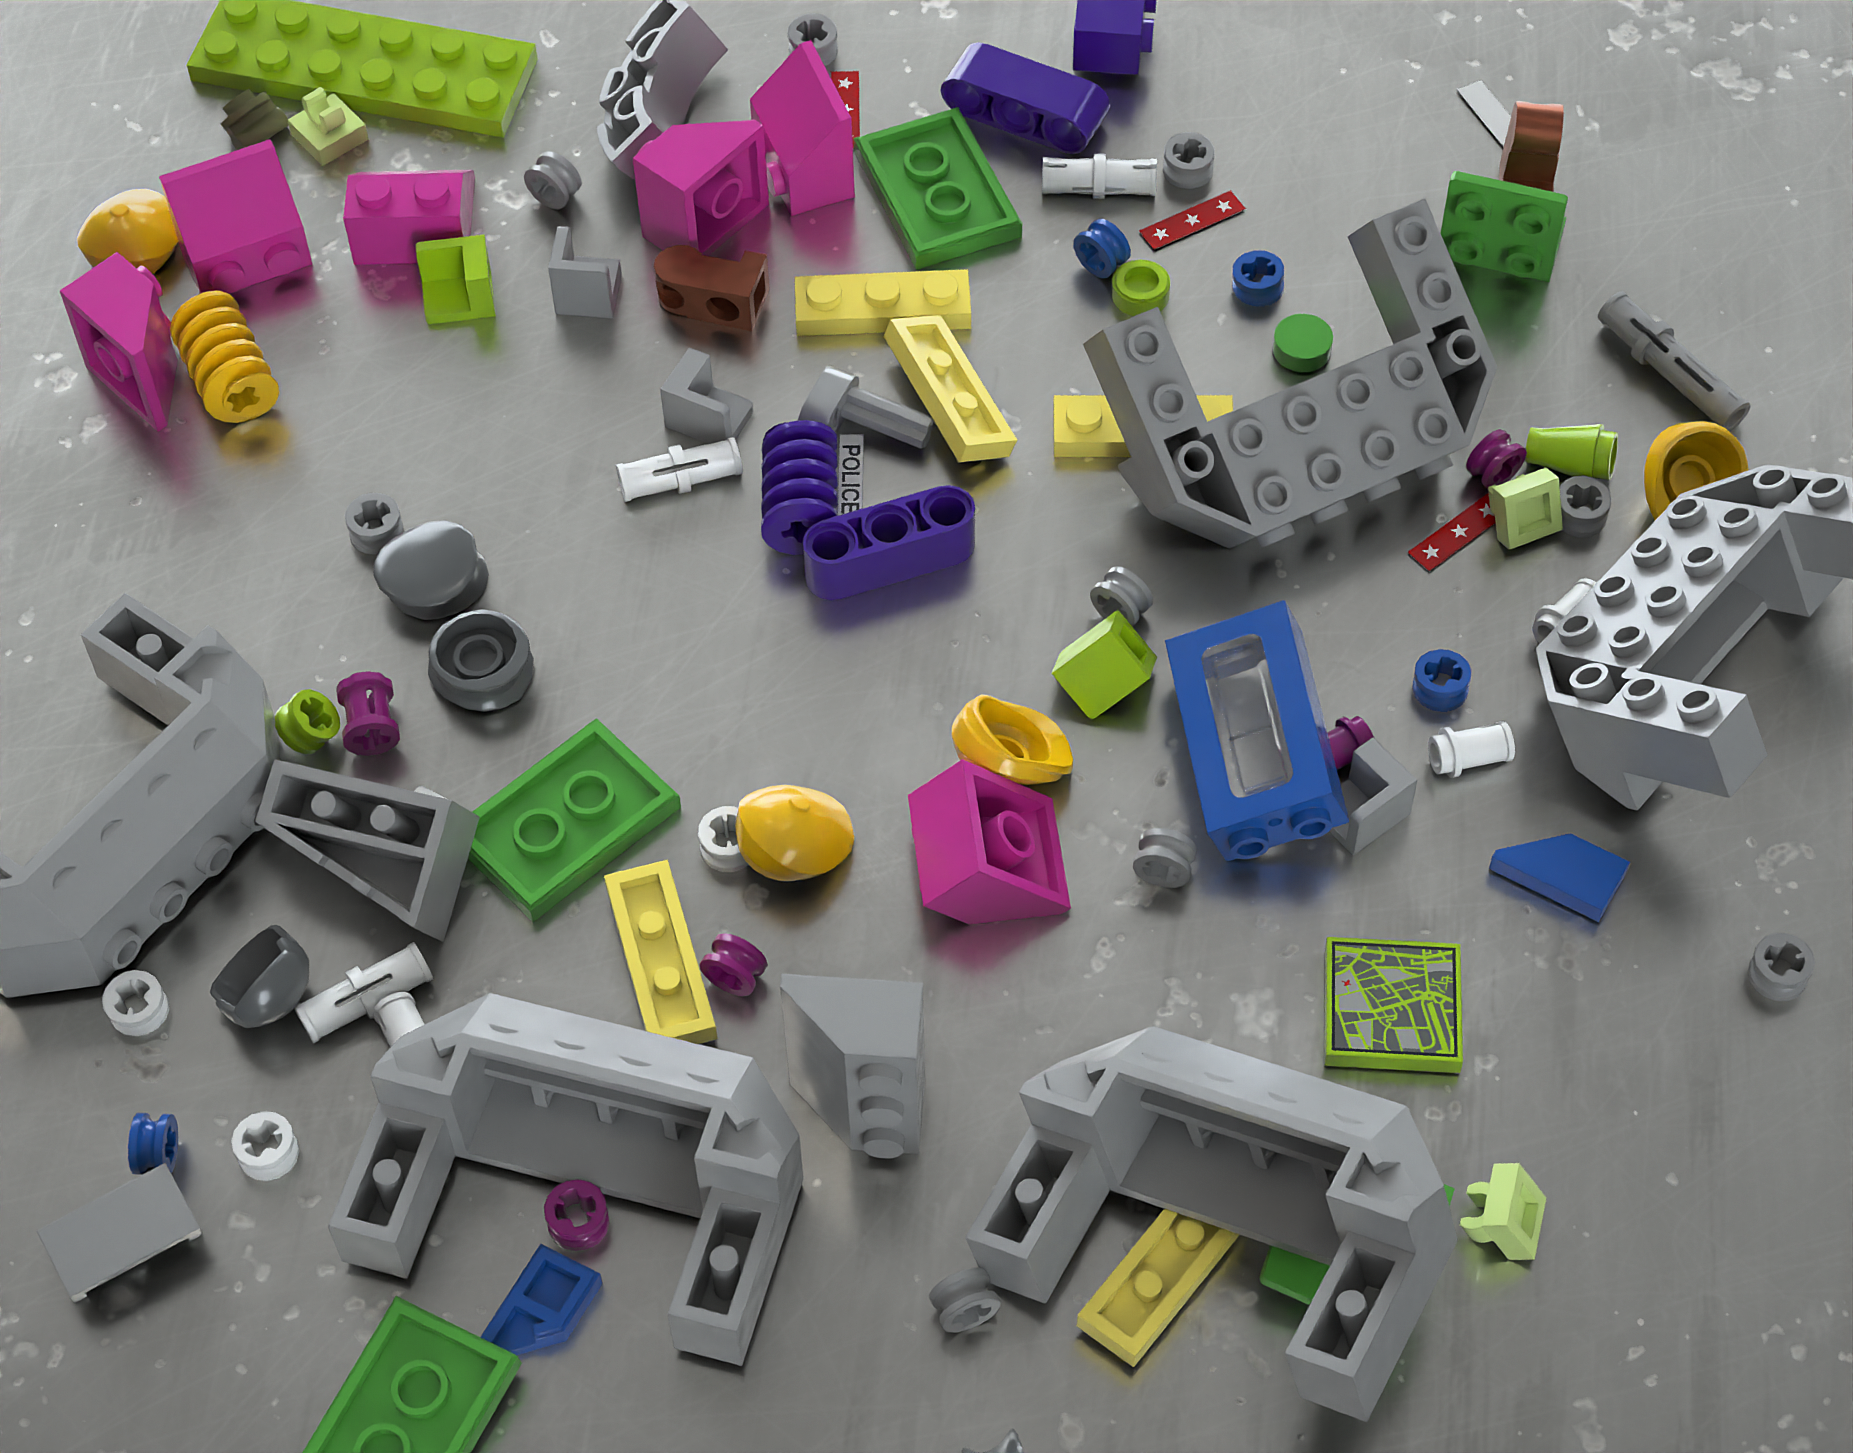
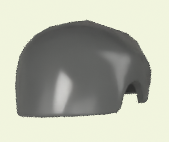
M271 925L252 938L227 963L212 983L211 996L216 1000V1006L227 1018L245 1028L262 1027L281 1020L297 1006L309 983V958L299 943L282 927Z

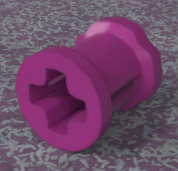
M365 671L354 673L350 677L341 680L336 687L338 703L345 707L347 725L342 731L344 747L351 753L363 756L379 755L394 748L400 740L398 724L391 719L389 702L394 696L391 679L386 678L379 672ZM367 690L372 691L369 695V698H367ZM369 729L370 736L365 737L364 735L367 733V730Z

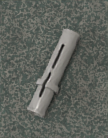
M1624 291L1614 294L1605 302L1597 318L1632 348L1631 356L1641 365L1649 363L1709 418L1728 431L1734 429L1746 417L1751 408L1750 403L1746 399H1742L1716 376L1709 367L1673 337L1674 329L1666 322H1655L1629 299Z

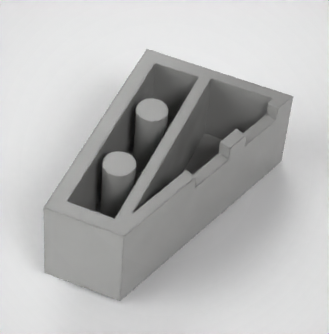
M274 759L255 822L349 883L350 886L398 916L399 919L414 929L444 942L480 816L449 799Z

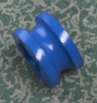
M1105 219L1095 220L1088 227V231L1080 232L1073 240V248L1078 260L1087 271L1096 277H1109L1116 270V266L1123 265L1131 257V249L1124 234L1116 225Z
M1264 250L1250 251L1238 257L1233 264V291L1236 297L1243 303L1256 307L1272 305L1278 301L1284 293V264L1281 259L1274 253ZM1256 274L1265 275L1261 282H1252L1250 280H1253Z
M1438 649L1422 655L1415 665L1412 687L1418 702L1422 706L1438 712L1452 711L1463 705L1468 697L1472 670L1468 661L1460 654L1451 650ZM1439 673L1451 676V679H1448L1445 686L1433 683V680L1437 679Z
M137 1113L132 1120L128 1139V1162L132 1174L143 1175L147 1172L148 1168H156L166 1163L172 1173L178 1152V1125L175 1115L162 1114L159 1120L152 1121L149 1114Z

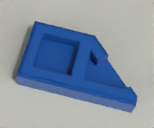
M1569 833L1497 849L1491 858L1489 869L1599 922L1627 874L1630 862Z
M540 1244L482 1333L481 1338L515 1355L566 1342L603 1284L601 1274Z

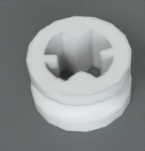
M722 806L711 810L703 817L698 828L702 858L712 869L720 872H735L749 865L741 855L738 844L732 846L731 841L728 840L727 847L717 845L716 836L724 832L725 837L728 838L729 831L735 832L738 808L734 806Z
M132 970L123 972L111 980L105 988L102 997L103 1009L116 1030L125 1035L141 1036L151 1033L161 1026L169 1012L168 998L161 985L153 975L146 971ZM133 994H137L138 998L142 999L144 995L145 1001L148 1004L147 1007L136 1014L132 1008H129L128 1013L125 1014L127 1012L124 1004L125 999Z
M263 1111L251 1114L236 1127L231 1140L233 1153L238 1159L239 1166L246 1175L255 1180L269 1181L280 1178L288 1173L297 1162L299 1147L298 1141L293 1134V1129L285 1117L275 1112ZM270 1135H274L279 1145L277 1150L266 1148L261 1156L257 1157L251 1146L253 1142L265 1143Z

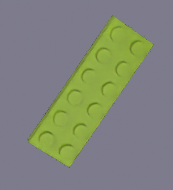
M219 0L186 66L190 80L244 91L250 89L251 92L255 93L266 92L271 96L302 101V97L322 87L325 90L326 97L334 93L349 109L504 138L537 63L538 56L535 43L294 0Z

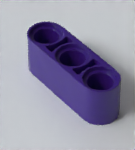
M980 42L973 43L966 48L942 83L940 90L947 106L951 109L958 107L962 116L1068 154H1077L1086 148L1110 109V101L1107 94L1097 84Z
M951 485L938 486L813 524L805 532L803 538L807 587L812 594L821 599L838 600L955 566L966 561L972 555L975 547L974 499L967 491L960 487Z

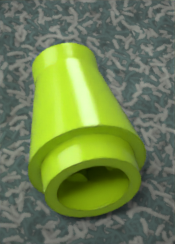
M1604 424L1545 429L1531 427L1526 443L1527 454L1525 461L1526 463L1538 464L1572 477L1588 476L1595 479L1611 480L1617 458L1618 432L1604 430Z

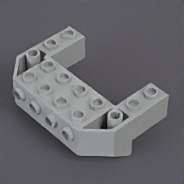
M1425 198L1377 217L1347 236L1393 342L1390 346L1207 421L1158 307L1106 327L1083 343L1131 455L1129 459L1120 463L1118 468L1122 477L1152 516L1229 549L1256 537L1261 548L1295 534L1291 524L1295 520L1310 514L1314 525H1317L1349 511L1344 499L1363 492L1368 503L1400 489L1401 486L1397 479L1400 475L1415 469L1419 480L1454 466L1449 454L1470 445L1497 370V364Z
M1766 464L1681 493L1640 538L1631 545L1610 570L1596 582L1594 587L1536 647L1548 702L1574 768L1626 808L1637 811L1662 782L1727 798L1733 796L1768 755L1747 695L1700 684L1767 609L1810 617L1844 578L1853 579L1852 477Z
M124 593L81 634L97 678L168 726L23 867L0 852V993L6 998L102 985L117 969L126 967L135 959L141 945L162 923L173 920L182 911L187 898L208 877L217 875L226 867L232 853L254 831L264 828L255 821L274 759L280 760L279 735L275 728V716L263 678L218 631L209 625L193 638Z
M489 993L402 1035L375 1064L370 1077L379 1103L328 1225L342 1262L408 1278L455 1156L560 1183L576 1179L589 1181L597 1186L603 1194L700 1218L668 1311L673 1345L675 1349L742 1366L804 1178L800 1135L753 1057Z
M1155 1026L1062 1060L1025 1081L1019 1091V1095L1031 1121V1126L965 1237L978 1267L987 1271L990 1277V1284L1046 1304L1110 1190L1330 1265L1285 1355L1300 1398L1368 1422L1458 1241L1444 1185L1406 1105Z

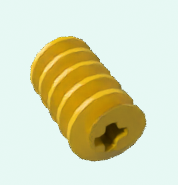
M208 291L192 297L181 305L172 317L170 325L171 338L179 350L181 360L186 364L187 372L194 381L197 393L202 397L206 411L213 418L229 423L245 422L265 414L276 404L279 396L278 382L272 377L270 366L263 360V352L255 343L254 334L247 327L246 318L239 311L238 302L228 293Z

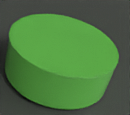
M1311 314L1290 315L1281 320L1275 328L1273 354L1276 360L1287 369L1297 372L1317 370L1323 367L1331 356L1333 332L1330 326L1317 316Z

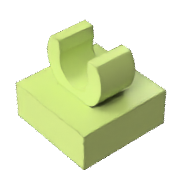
M322 87L302 97L304 110L288 119L291 135L322 166L369 140L365 123L334 93L326 97L325 90Z
M1543 468L1527 475L1522 474L1516 476L1514 480L1498 486L1492 485L1488 487L1490 510L1495 515L1497 540L1509 550L1563 530L1559 477L1548 468Z
M1520 1163L1493 1164L1490 1183H1473L1467 1187L1466 1192L1477 1207L1484 1208L1483 1215L1476 1218H1461L1460 1226L1476 1242L1494 1241L1509 1260H1535L1546 1196Z

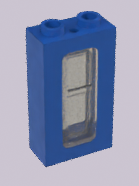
M1285 600L1165 640L1206 830L1226 862L1237 858H1256L1263 855L1271 847L1299 838H1318L1328 833L1331 828L1349 823L1303 632Z

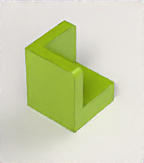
M485 234L423 241L416 244V256L422 280L424 314L427 323L436 324L496 317L492 273Z
M1116 610L1062 650L1051 674L1087 717L1094 719L1149 680L1157 656L1121 612Z

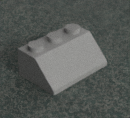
M781 974L780 991L790 1085L851 1150H864L867 1154L878 1158H894L903 1153L919 1154L925 1092L923 983Z

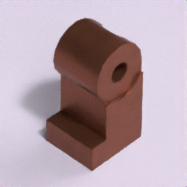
M1520 101L1514 103L1500 160L1499 180L1554 192V178L1563 132V104L1542 105Z
M675 245L664 249L655 258L654 273L657 298L665 310L687 316L690 319L753 331L769 292L767 254L745 250L740 262L702 255L696 248L688 245Z

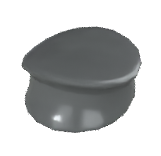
M446 520L427 522L410 528L392 538L380 549L374 561L373 573L379 589L390 598L391 602L404 614L422 620L444 618L469 607L483 594L489 575L485 558L477 551L474 535L462 525Z
M480 609L461 613L443 624L432 637L428 651V676L434 688L440 694L463 708L483 712L503 709L520 700L532 680L534 657L530 651L529 639L515 620L500 612Z

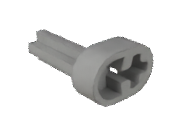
M831 365L824 369L811 389L798 418V421L821 422L831 427L836 434L846 418L920 449L927 446L930 434L935 427V422L931 416L858 387V376Z

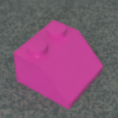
M809 40L800 43L750 98L751 120H756L764 127L768 188L773 197L781 195L791 216L855 197L851 116L812 41Z
M756 120L672 125L655 140L644 144L638 154L633 157L642 237L661 250L675 245H688L696 248L702 255L709 256L769 205L764 127Z
M271 139L159 176L182 256L199 294L208 291H222L231 294L240 289L313 265L303 224Z
M474 170L358 172L348 175L343 220L354 265L418 264L416 256V244L418 242L470 236L475 184Z
M116 252L61 289L60 294L86 368L159 432L168 425L178 363L170 337L171 321L162 311L159 297L163 295V292L154 275L144 266L135 268L122 255Z
M963 759L908 794L912 835L920 879L919 887L924 907L970 925L1060 915L1071 909L1055 810L1051 797Z

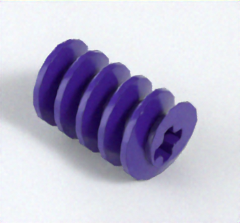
M800 420L781 423L770 428L763 438V462L761 464L763 480L761 483L763 499L761 502V512L763 520L761 522L762 539L769 547L782 553L804 555L803 538L805 532L819 521L838 516V512L835 510L838 506V493L835 490L838 486V476L835 471L838 467L837 453L835 452L837 449V434L831 427L821 422Z

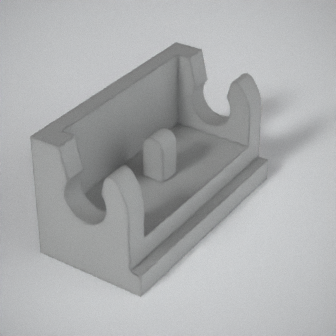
M166 1163L36 1231L74 1303L86 1298V1292L175 1244L187 1238L190 1242L202 1235V1231Z

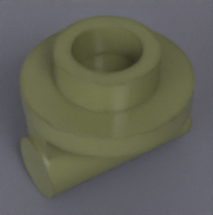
M247 89L222 108L228 117L220 125L231 137L236 150L266 141L289 126L285 113L274 105L266 92L254 96L251 90Z

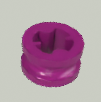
M1502 429L1495 430L1485 436L1476 445L1467 459V471L1472 476L1482 475L1481 482L1487 489L1489 486H1498L1511 480L1526 459V449L1518 443L1510 445L1511 437Z
M727 933L718 934L711 944L714 953H708L703 957L699 964L700 970L712 984L732 995L749 996L756 986L754 977L761 976L768 966L767 959L758 948L745 939Z
M570 1180L556 1186L547 1196L544 1205L545 1220L548 1232L556 1244L567 1250L581 1251L590 1249L604 1238L610 1224L605 1197L597 1186L589 1181ZM580 1204L581 1209L586 1212L588 1222L582 1226L574 1227L573 1222L568 1218L566 1208L571 1205Z

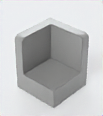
M558 226L548 266L555 314L613 318L622 276L620 259L574 256L570 227Z
M690 347L660 388L665 427L707 444L724 441L730 437L736 439L753 414V403L751 400L713 386L710 355Z
M1371 738L1354 751L1349 779L1341 784L1349 823L1331 828L1329 831L1353 856L1411 814L1417 779L1374 738Z

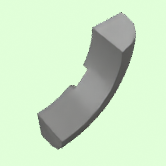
M657 0L650 7L625 41L631 48V51L622 67L609 70L600 95L599 104L605 109L604 123L597 126L599 142L604 153L613 164L634 180L633 157L638 154L644 144L655 140L672 125L684 124L690 103L701 83L715 64L729 50L684 0Z

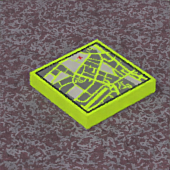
M1327 937L1325 944L1324 1066L1460 1073L1463 1064L1460 944Z

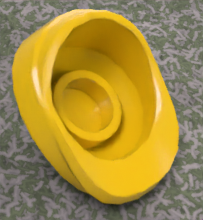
M137 189L118 194L99 205L84 222L77 242L84 257L93 267L118 252L135 268L144 266L154 274L169 259L178 243V239L165 196L151 190Z
M1705 421L1678 423L1663 430L1653 441L1646 458L1644 486L1646 500L1654 521L1681 493L1748 471V460L1744 448L1738 439L1726 428L1716 423Z
M980 695L965 704L953 722L951 735L959 760L968 761L1023 786L1055 782L1062 775L1070 774L1073 769L1072 752L1065 734L1054 721L1031 708L1001 701L988 695Z
M795 785L769 786L746 795L740 801L735 823L738 848L745 861L755 871L767 878L778 881L809 879L835 868L851 852L855 838L851 819L843 805L824 792Z

